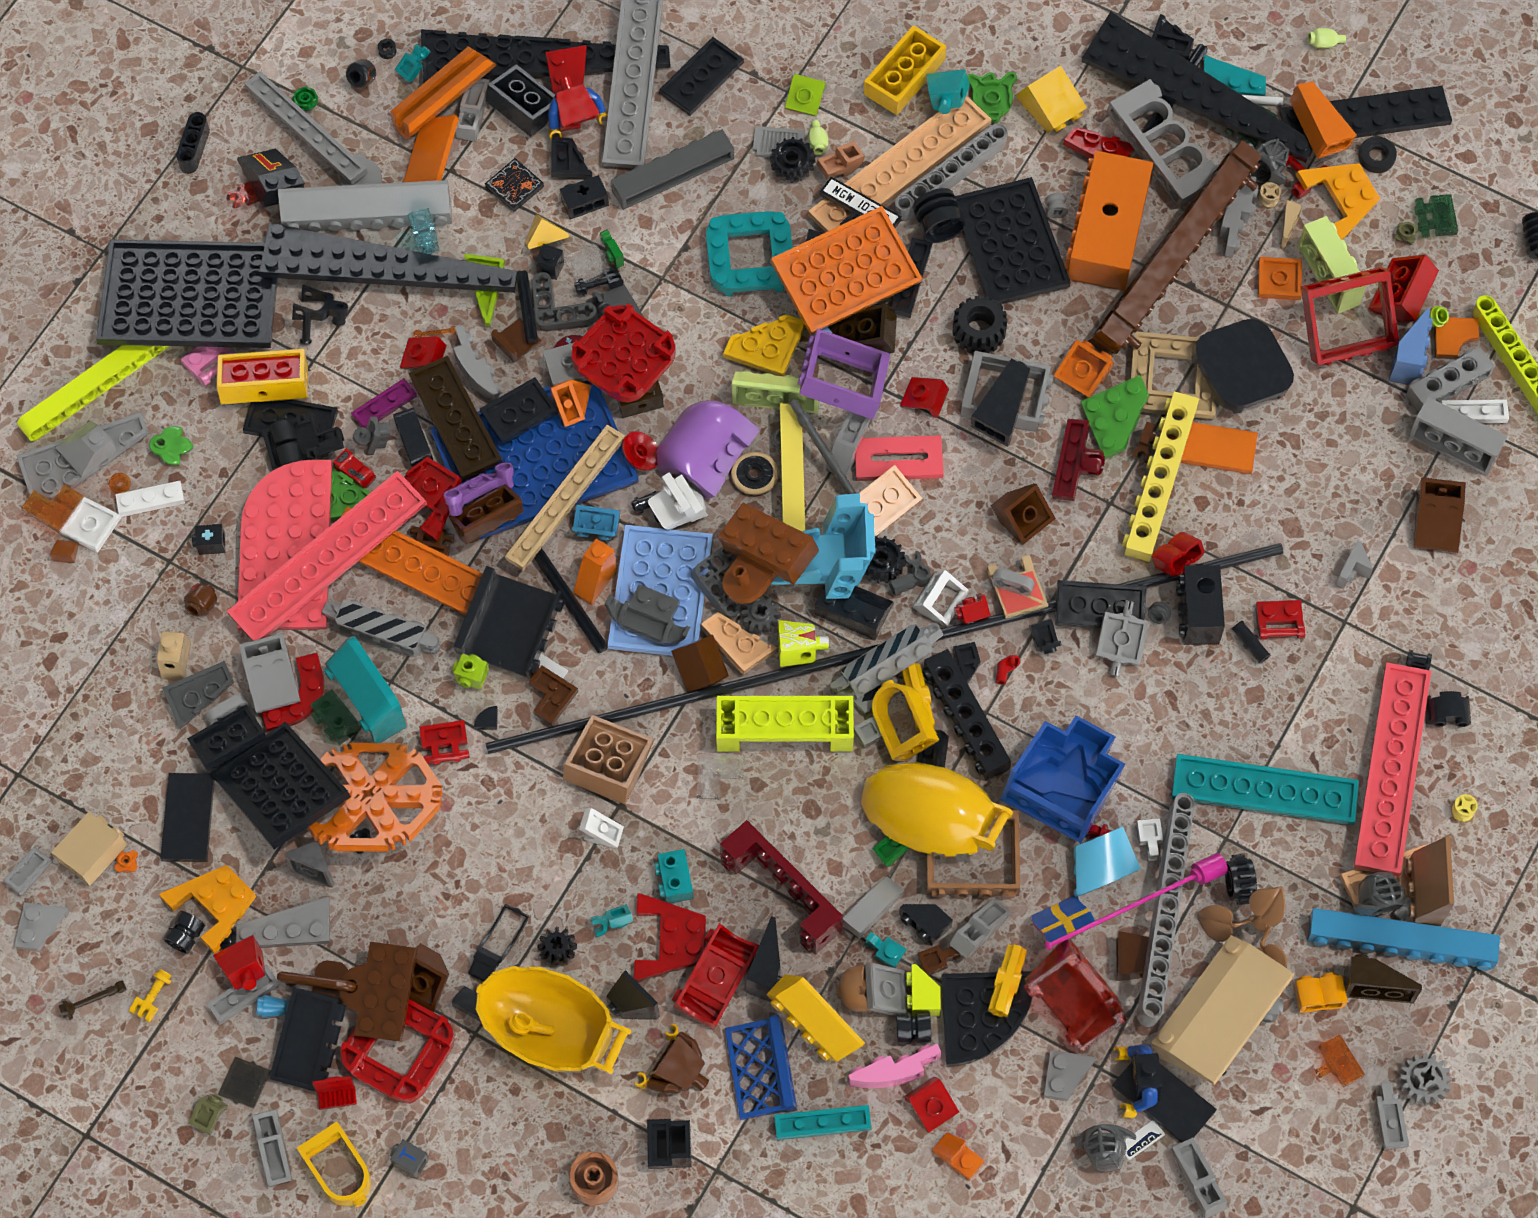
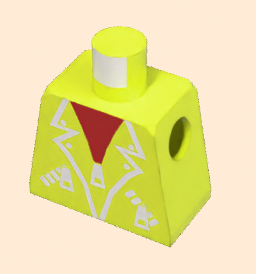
M778 620L780 667L813 663L816 659V650L829 649V637L815 636V626L813 624Z

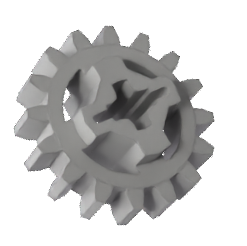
M1424 1053L1420 1059L1416 1054L1412 1058L1413 1062L1408 1059L1405 1062L1406 1067H1402L1400 1070L1404 1075L1400 1076L1399 1082L1405 1083L1401 1090H1408L1407 1098L1415 1097V1104L1423 1100L1424 1106H1427L1431 1100L1435 1105L1439 1101L1438 1097L1443 1100L1446 1097L1445 1092H1449L1451 1089L1448 1083L1452 1081V1077L1446 1076L1450 1068L1444 1069L1442 1067L1445 1062L1444 1060L1439 1063L1436 1062V1055L1428 1059L1427 1053ZM1426 1065L1425 1067H1423V1068H1421V1069H1420V1068H1417V1066ZM1428 1072V1075H1427V1077H1428L1427 1081H1428V1082H1427V1083L1425 1084V1086L1423 1087V1083H1424V1081H1423V1080H1424V1077H1423V1076H1425L1426 1073ZM1429 1090L1434 1091V1093L1426 1094L1425 1092Z

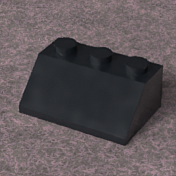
M516 64L487 85L486 102L531 137L547 124L550 102L554 99L555 94Z
M824 585L815 603V615L876 640L894 602L858 586L854 587L849 598L826 599Z

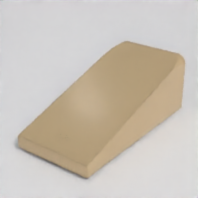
M1289 200L1286 201L1281 249L1286 247L1302 210V205Z

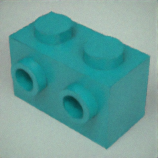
M685 849L657 854L658 862H654L656 876L661 875L662 883L658 884L660 896L665 897L666 902L670 904L694 899Z

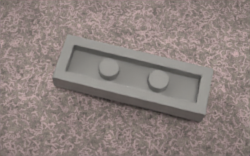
M266 964L264 965L265 976L256 980L257 985L254 989L245 990L241 988L236 990L234 987H231L207 1003L220 1025L257 1001L258 997H263L280 985Z

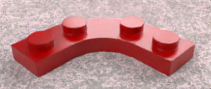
M318 652L296 658L301 678V686L298 691L301 702L262 712L267 732H271L284 722L290 727L301 723L313 713L319 701L322 700L325 681Z

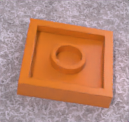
M1259 257L1258 298L1301 300L1302 259Z

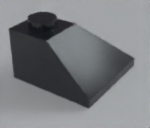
M625 970L606 996L607 1008L614 1016L619 1015L622 1019L657 1020L660 1017L658 1002Z

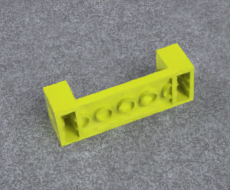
M717 696V752H740V742H830V752L853 751V696Z

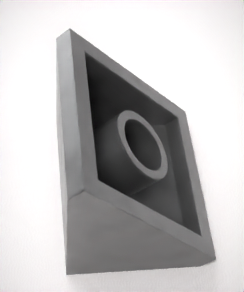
M318 840L317 842L314 841L286 852L285 858L291 872L333 888L335 883Z

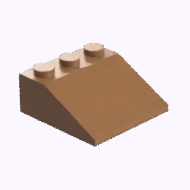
M591 715L564 764L563 780L626 804L635 788L654 739Z
M1444 837L1414 851L1410 859L1406 861V872L1410 873L1407 894L1411 895L1412 904H1409L1408 914L1409 918H1412L1413 923L1441 926L1454 905L1450 837Z

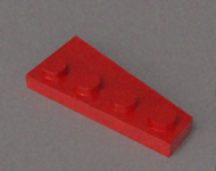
M586 45L546 52L553 94L562 91L559 80L564 77L570 76L574 87L581 84L584 85ZM581 123L562 130L560 129V132L581 128Z

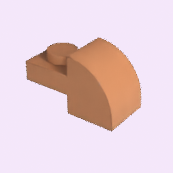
M852 141L837 147L835 153L818 159L816 165L827 180L838 175L844 178L859 168L864 161L865 155L856 142Z

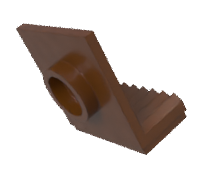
M520 318L502 332H498L497 329L491 332L492 341L513 362H516L542 341L539 337L535 343H528L526 341L523 321Z

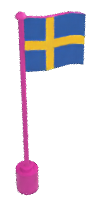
M1219 853L1210 855L1192 864L1190 876L1096 921L1091 911L1080 902L1078 896H1072L1031 915L1032 922L1045 936V948L1052 950V946L1186 882L1194 880L1200 885H1204L1227 874V863Z

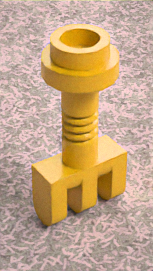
M162 969L154 973L153 976L157 979L145 999L142 1000L136 997L129 1009V1012L134 1014L140 1006L137 1016L143 1018L145 1013L149 1011L145 1017V1021L149 1023L158 1011V1008L152 1005L155 997H157L156 995H158L165 983L168 985L171 983L170 978L172 975Z

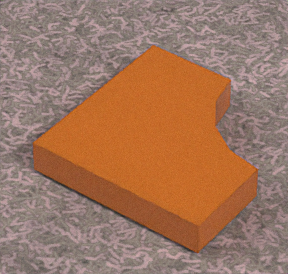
M1449 317L1447 323L1442 327H1434L1435 358L1457 359L1459 350L1463 345L1478 341V318Z

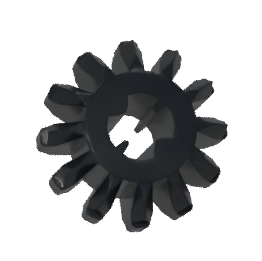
M556 926L555 932L552 933L551 930L547 929V936H540L539 939L542 943L538 944L537 948L539 951H542L540 958H547L546 963L548 965L552 964L553 961H555L556 967L560 966V961L568 965V957H575L573 950L577 949V943H574L575 936L573 934L568 935V929L565 928L560 933L559 927ZM557 944H561L562 948L559 949V947H557Z

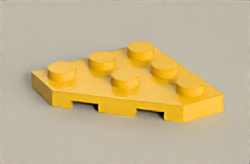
M785 314L778 317V320L768 324L765 322L752 327L750 331L732 335L724 350L723 358L784 377L805 329V324L802 319Z

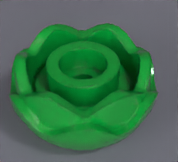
M302 87L295 91L292 101L303 111H310L317 105L318 95L314 89Z

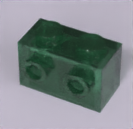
M333 689L310 704L313 712L310 714L317 725L321 723L325 727L323 731L330 741L335 740L338 745H341L361 730L358 720Z

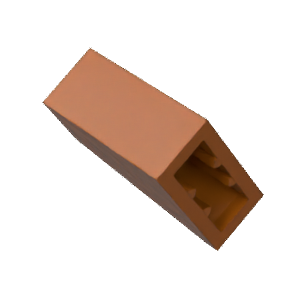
M595 539L583 555L573 593L590 605L595 602L617 572L615 550Z

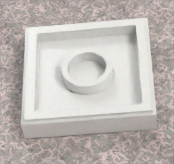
M83 496L59 532L61 535L79 542V544L98 553L120 521L121 516Z

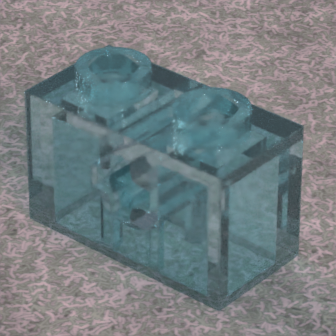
M429 208L408 213L417 251L427 254L439 251L436 230Z

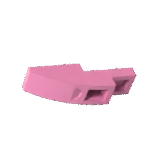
M928 1044L918 1049V1053L912 1056L909 1054L901 1056L896 1060L897 1063H894L891 1055L886 1058L884 1056L877 1057L871 1061V1065L864 1068L863 1066H858L851 1070L847 1082L849 1086L860 1088H886L912 1082L924 1077L923 1066L940 1059L941 1050L937 1044L933 1046Z

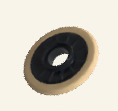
M749 452L741 455L731 469V478L734 485L741 492L748 495L767 493L776 485L779 477L776 462L770 456L761 452ZM757 469L761 472V475L753 478L749 475V472Z

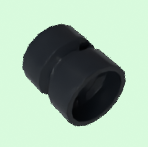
M180 910L173 921L174 928L167 930L163 941L172 948L189 954L195 944L194 937H199L206 925L192 914Z
M917 1012L915 1016H912L910 1013H897L898 1044L911 1043L914 1039L918 1043H931L930 1012Z

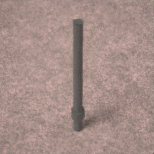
M797 399L789 402L798 417V423L800 426H804L846 494H856V491L811 423L812 419L808 412H804Z

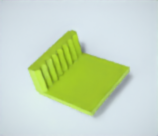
M794 74L785 108L817 116L823 91L827 88V83Z

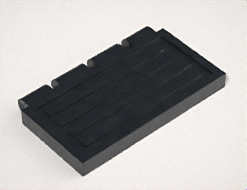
M293 987L269 1079L316 1091L313 1081L324 1080L329 1076V1072L321 1069L322 1066L331 1068L335 1049L327 1046L328 1043L337 1045L341 1026L334 1024V1020L343 1022L347 1005L340 1004L339 998Z

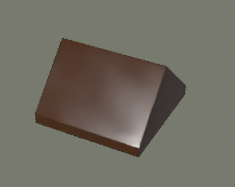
M713 634L671 650L687 692L714 684L729 676Z

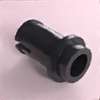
M654 491L641 498L635 497L631 501L634 512L642 514L644 510L651 508L648 500L656 495L657 492Z

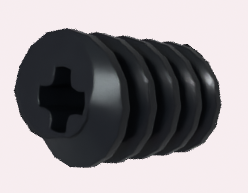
M1532 212L1522 218L1527 255L1532 259H1538V212Z

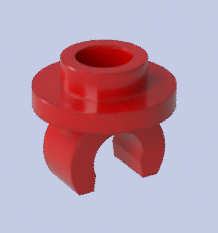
M1103 824L1102 828L1098 825H1092L1088 831L1091 834L1089 839L1104 835L1111 830L1108 829L1107 824Z

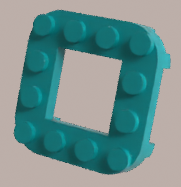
M764 211L721 215L710 219L706 230V242L712 287L714 286L728 297H733V292L775 289V293L783 291L784 286L773 266L731 270L728 237L769 234L773 258L793 248L790 224L785 218L784 213Z

